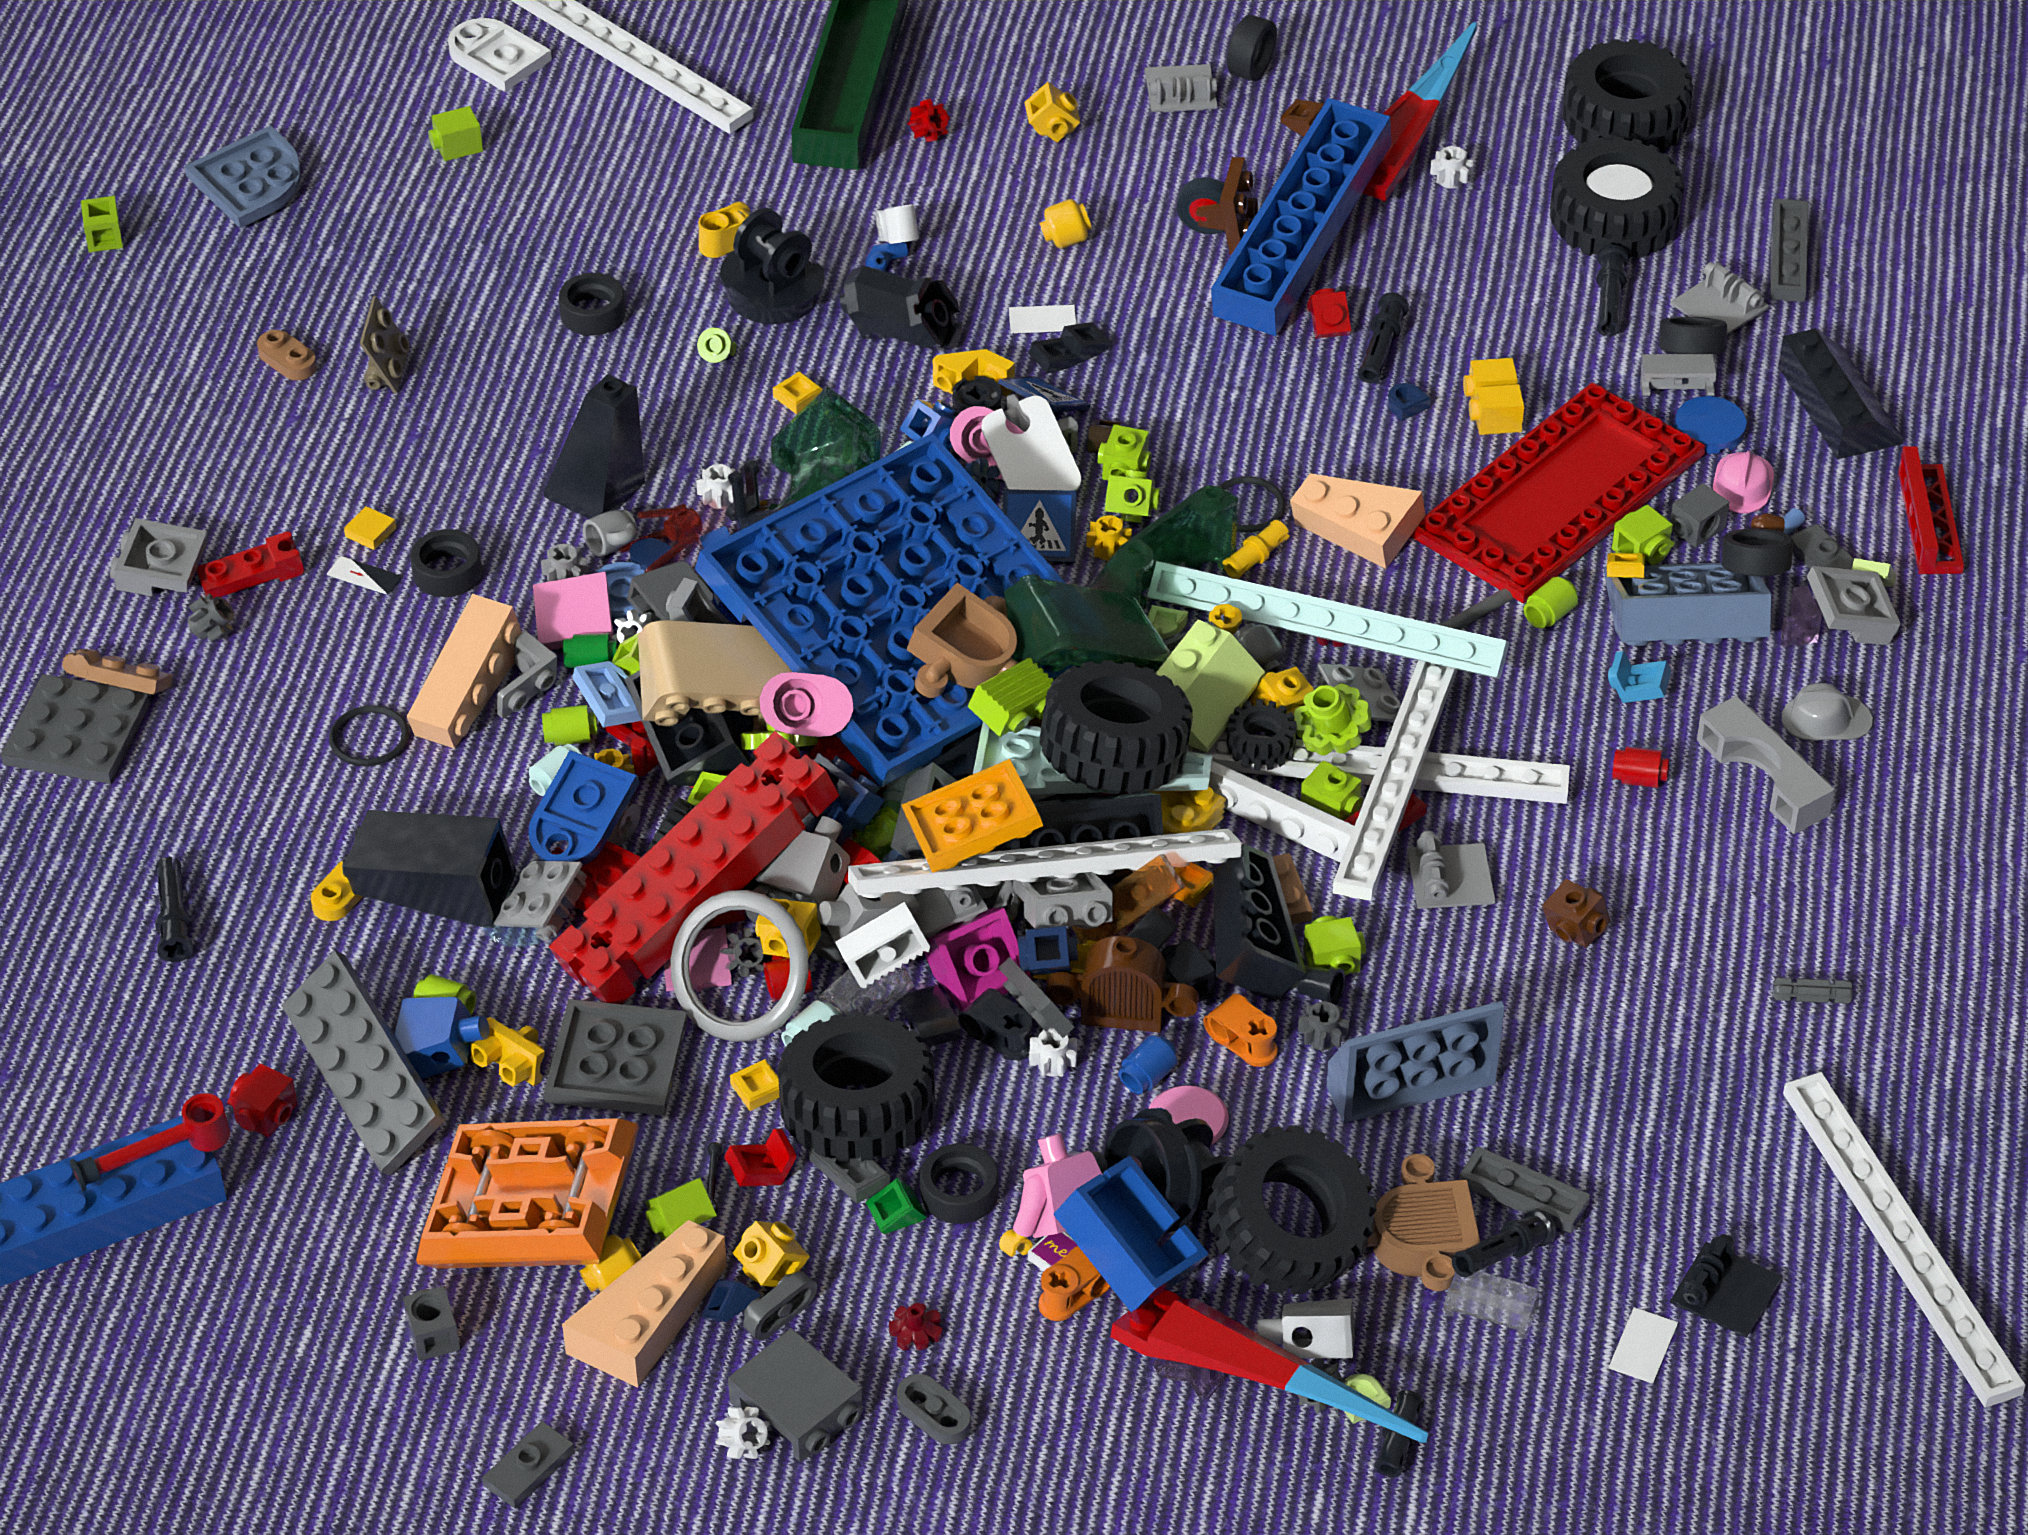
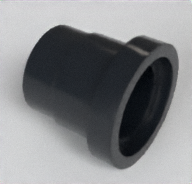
M1306 965V974L1298 980V992L1322 1002H1330L1336 1006L1344 991V970L1338 967L1325 969Z

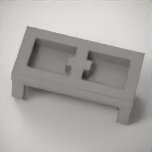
M1642 354L1640 376L1642 396H1650V389H1705L1706 396H1714L1713 382H1716V369L1713 354Z

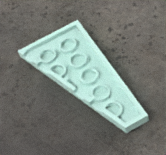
M983 722L973 774L1010 759L1028 794L1108 793V790L1098 789V791L1088 789L1086 784L1080 782L1076 784L1068 780L1065 773L1060 775L1042 752V746L1040 745L1041 727L1026 725L1020 732L1014 733L1009 731L1000 738ZM1187 752L1185 764L1177 776L1166 785L1162 783L1158 789L1152 791L1207 790L1212 756ZM1147 789L1142 790V792H1149Z

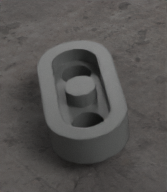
M801 1271L787 1274L773 1290L764 1297L753 1300L747 1306L744 1312V1329L757 1340L767 1339L809 1306L817 1293V1283Z
M914 1374L904 1378L897 1387L898 1409L930 1437L939 1443L950 1445L959 1443L968 1436L971 1429V1414L968 1407L933 1378L923 1374ZM915 1400H923V1401H925V1402H923V1403H921V1404H915V1403H913V1401H915ZM947 1424H952V1425H954V1427H944V1426L947 1425Z

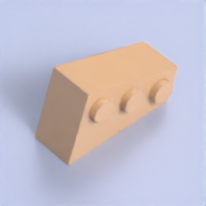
M1311 473L1290 500L1296 525L1387 569L1426 515L1422 491Z

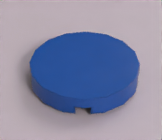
M1704 396L1688 400L1679 407L1674 428L1704 444V453L1716 454L1720 453L1721 449L1728 447L1730 451L1743 441L1747 421L1744 412L1736 404L1724 398Z

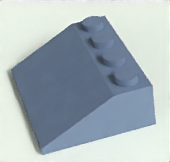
M1722 563L1644 565V578L1607 577V566H1604V576L1615 631L1621 642H1625L1628 645L1643 646L1648 644V641L1663 640V643L1678 645L1685 643V640L1699 639L1703 643H1719L1722 641V638H1736L1742 642H1755L1759 640V637H1770L1771 592L1760 576L1733 573L1726 570Z
M1502 1001L1347 1040L1328 1061L1326 1086L1343 1123L1495 1085L1505 1008Z

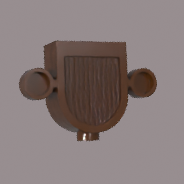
M1113 936L1097 941L1087 952L1084 973L1067 971L1053 973L1047 979L1045 995L1053 1003L1059 1005H1068L1075 1002L1076 999H1081V1025L1157 1033L1161 1032L1164 1007L1172 1015L1189 1017L1196 1013L1199 1001V993L1194 987L1185 983L1166 982V962L1162 953L1155 946L1144 940L1129 936Z

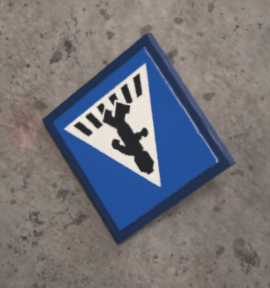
M1035 376L999 378L998 384L1026 398L1041 396L1046 399L1051 410L1054 412L1087 410L1091 407L1090 403Z
M1003 489V513L1041 556L1049 563H1075L1076 491Z

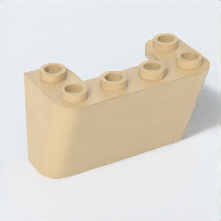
M660 620L644 626L638 635L643 721H655L658 725L670 726L678 723V719L684 717L690 708L703 709L707 713L733 710L740 711L744 715H758V723L767 729L768 723L760 711L759 698L762 689L770 678L780 673L792 672V670L754 626Z

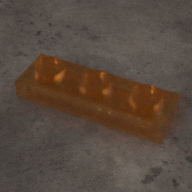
M1160 854L1110 888L1112 891V922L1102 923L1099 927L1093 929H1082L1076 927V925L1071 927L1082 944L1088 940L1099 941L1104 938L1113 937L1147 914L1155 905H1160L1185 888V885L1166 855Z

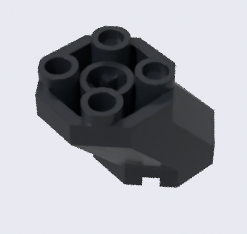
M863 265L852 269L843 286L844 293L840 295L841 308L844 312L848 313L863 339L891 337L921 347L945 351L955 347L963 331L962 323L955 322L954 314L960 312L958 301L942 280L931 281L932 278L928 277L915 280Z

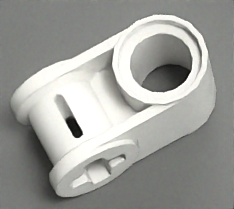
M914 204L876 211V224L881 241L893 244L919 239Z

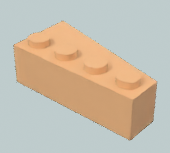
M475 594L471 595L407 715L415 736L455 749L460 740L468 733L476 717L515 663V638L522 631L513 606Z
M690 1220L685 1222L562 1324L566 1354L638 1388L727 1267L725 1236Z

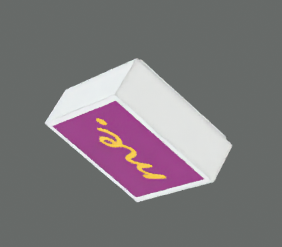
M1065 1232L1047 1235L1028 1251V1260L1045 1271L1064 1258L1078 1245Z

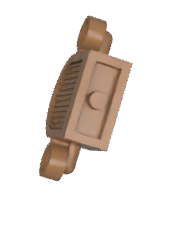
M956 583L916 625L909 641L907 650L926 663L919 669L915 679L917 691L925 697H938L944 692L948 679L960 686L976 689L979 684L1018 664L1019 662L1012 658L1017 644V636L1013 625L1008 620L1011 614L1010 604L999 596H989L982 600L959 583Z
M1412 1154L1407 1156L1402 1162L1401 1180L1404 1185L1385 1193L1376 1205L1377 1211L1374 1213L1376 1224L1373 1234L1368 1238L1369 1244L1367 1247H1372L1378 1260L1391 1271L1405 1276H1421V1281L1427 1288L1433 1291H1444L1450 1288L1455 1280L1456 1272L1452 1266V1257L1456 1255V1252L1480 1242L1467 1180L1433 1182L1435 1165L1432 1159L1423 1154Z

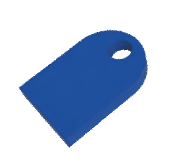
M569 750L529 824V840L537 856L542 861L581 862L582 866L595 859L604 848L638 787L640 781L637 776ZM560 840L569 842L567 849L563 853L557 855L550 853V848L555 842Z

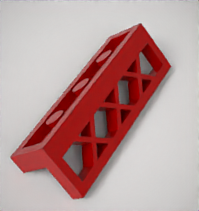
M1903 446L1898 475L1918 574H1963L1964 563L1943 464H1921L1918 447ZM1924 477H1935L1936 482L1931 487L1925 485ZM1929 500L1938 504L1941 508L1935 513L1932 512ZM1934 525L1947 533L1941 538L1937 537ZM1940 550L1950 556L1952 561H1936L1938 551Z

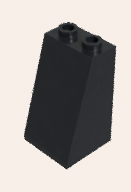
M367 810L362 824L355 831V841L349 854L345 855L342 864L343 875L347 877L353 894L488 929L495 928L493 923L501 911V906L507 898L517 872L499 818Z

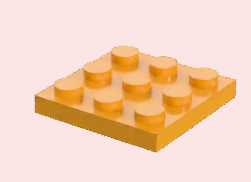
M1010 759L901 805L932 873L941 869L953 868L962 860L976 854L988 853L1002 843L1014 838L1026 837L1033 830L1043 826L1040 815Z

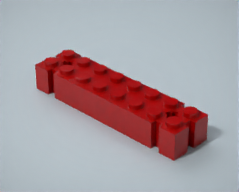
M774 731L753 751L756 760L749 767L740 763L583 913L587 921L579 929L570 925L548 946L563 970L583 987L587 985L593 996L600 1002L622 1005L636 991L632 983L641 974L649 979L671 958L674 941L683 922L698 905L711 896L730 890H742L806 828L802 820L810 812L818 817L839 796L827 771L806 754L801 758L796 747Z

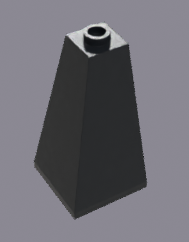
M609 374L585 395L544 490L545 498L589 519L605 512L618 510L645 483L637 387Z

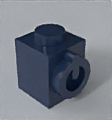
M1066 926L1026 930V936H1018L1021 971L1029 970L1032 976L1063 971L1072 972L1071 961H1078L1076 937H1069Z

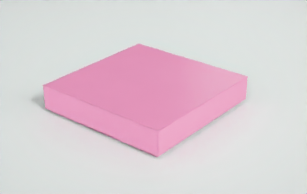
M606 572L533 585L538 641L549 650L563 648L564 638H573V634L610 633L612 639L614 633Z

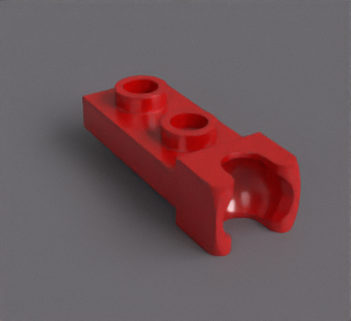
M287 531L265 539L266 544L198 566L196 571L205 596L212 594L213 598L222 597L278 577L280 582L304 574V566L300 553L296 550L292 533Z

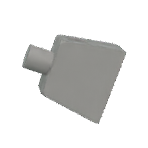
M822 816L813 833L802 831L758 873L755 880L762 886L772 887L799 902L816 903L817 910L823 901L835 902L850 863V855L835 842L843 828L842 825L829 817Z
M848 883L835 902L823 901L819 905L817 917L820 924L827 926L834 942L903 902H905L913 917L920 906L913 894L896 891L886 892L882 897L866 898L862 895H857L851 884Z
M1351 1298L1285 1304L1282 1318L1258 1319V1334L1275 1344H1284L1285 1350L1301 1359L1353 1358L1355 1345L1353 1300ZM1305 1327L1311 1332L1302 1334L1296 1328Z

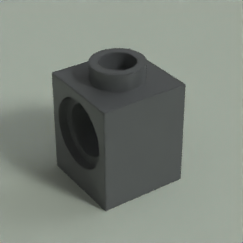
M1704 483L1700 484L1673 503L1670 523L1673 524L1672 532L1693 547H1699L1726 528L1730 502Z
M444 1286L423 1289L415 1294L403 1296L406 1320L419 1361L460 1350L457 1326Z

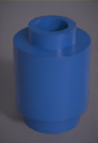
M1149 1035L1122 1061V1068L1118 1071L1121 1082L1135 1094H1142L1145 1090L1151 1091L1177 1065L1174 1045L1165 1037Z

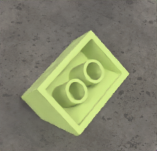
M1201 620L1195 622L1156 673L1159 676L1165 675L1170 678L1174 686L1178 685L1185 693L1193 709V721L1188 745L1206 753L1228 726L1230 714L1234 715L1236 707L1242 708L1262 678L1265 677V671L1230 632Z

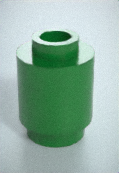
M610 633L573 634V638H564L563 656L565 668L575 669L576 666L607 661L612 662L618 649L617 640H611Z

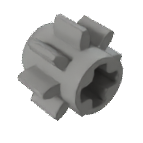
M558 544L552 549H548V559L541 560L542 575H547L548 582L578 577L581 574L588 573L587 558H582L581 548L575 549V547L569 544Z

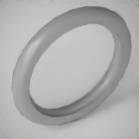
M749 890L726 891L711 896L698 905L683 922L675 938L671 955V979L674 991L683 1010L687 1011V1016L703 1031L713 1037L730 1042L753 1041L768 1036L783 1026L796 1011L805 992L809 974L808 951L805 940L793 916L780 903L765 894ZM731 910L755 912L770 920L783 936L790 956V974L787 987L781 999L769 1012L747 1022H732L721 1019L709 1012L694 992L689 975L691 949L698 933L707 922L717 915Z

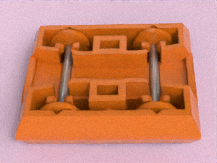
M619 1118L459 1124L448 1156V1163L445 1165L421 1236L416 1262L418 1265L437 1269L599 1264L634 1150L639 1129L638 1124Z

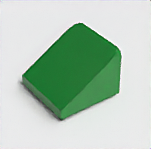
M896 1178L866 1201L875 1222L883 1234L919 1223L927 1218L914 1190L899 1178Z

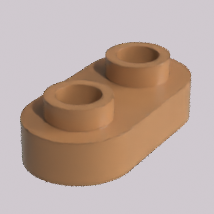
M269 330L258 338L257 347L260 359L286 378L304 380L316 372L317 365L314 352L287 332Z

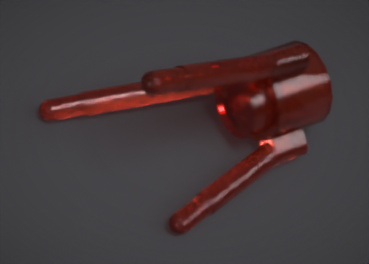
M681 504L673 508L638 512L637 517L640 519L669 517L664 522V529L636 539L619 549L621 553L629 551L634 542L643 538L661 539L667 536L671 541H678L679 543L647 567L644 573L660 568L688 545L699 541L698 535L702 532V522L698 513L693 508H687L685 504Z

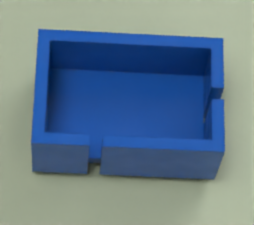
M1131 1156L1110 1167L1102 1175L1099 1174L1078 1187L1053 1214L1130 1312L1140 1309L1163 1291L1184 1280L1209 1255L1186 1225L1180 1227L1159 1248L1156 1242L1180 1217Z

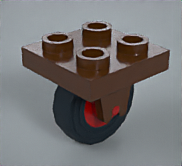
M1245 157L1231 158L1225 182L1207 177L1196 178L1183 186L1177 198L1176 210L1180 220L1188 228L1198 233L1216 234L1225 231L1229 254L1234 252L1250 226L1252 218H1255L1258 213L1257 198H1252L1251 193L1253 190L1252 171H1247Z

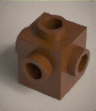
M1565 879L1542 905L1550 930L1555 932L1563 941L1569 943L1573 941L1585 948L1606 930L1607 925L1611 921L1605 905V898L1600 892L1591 887L1586 889L1568 879Z

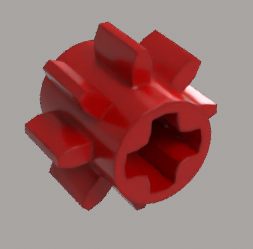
M927 99L920 101V105L910 108L912 115L907 125L915 133V139L925 136V140L928 143L936 141L938 136L948 133L946 126L950 116H948L943 108V103L933 105L932 100Z

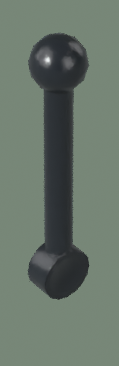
M711 1142L707 1147V1153L710 1156L707 1194L717 1214L718 1206L714 1198L718 1157L722 1154L723 1147L719 1142Z

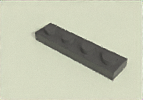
M1775 198L1773 200L1770 299L1805 302L1808 201Z

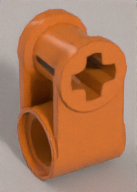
M1232 994L1204 1017L1203 1024L1210 1037L1241 1057L1247 1064L1255 1067H1264L1273 1063L1277 1058L1278 1048L1273 1041L1277 1034L1276 1021L1253 1006L1242 995Z
M1079 1246L1074 1247L1064 1258L1042 1273L1041 1287L1044 1292L1039 1298V1311L1049 1320L1064 1321L1071 1318L1074 1313L1092 1300L1101 1297L1110 1288V1285Z

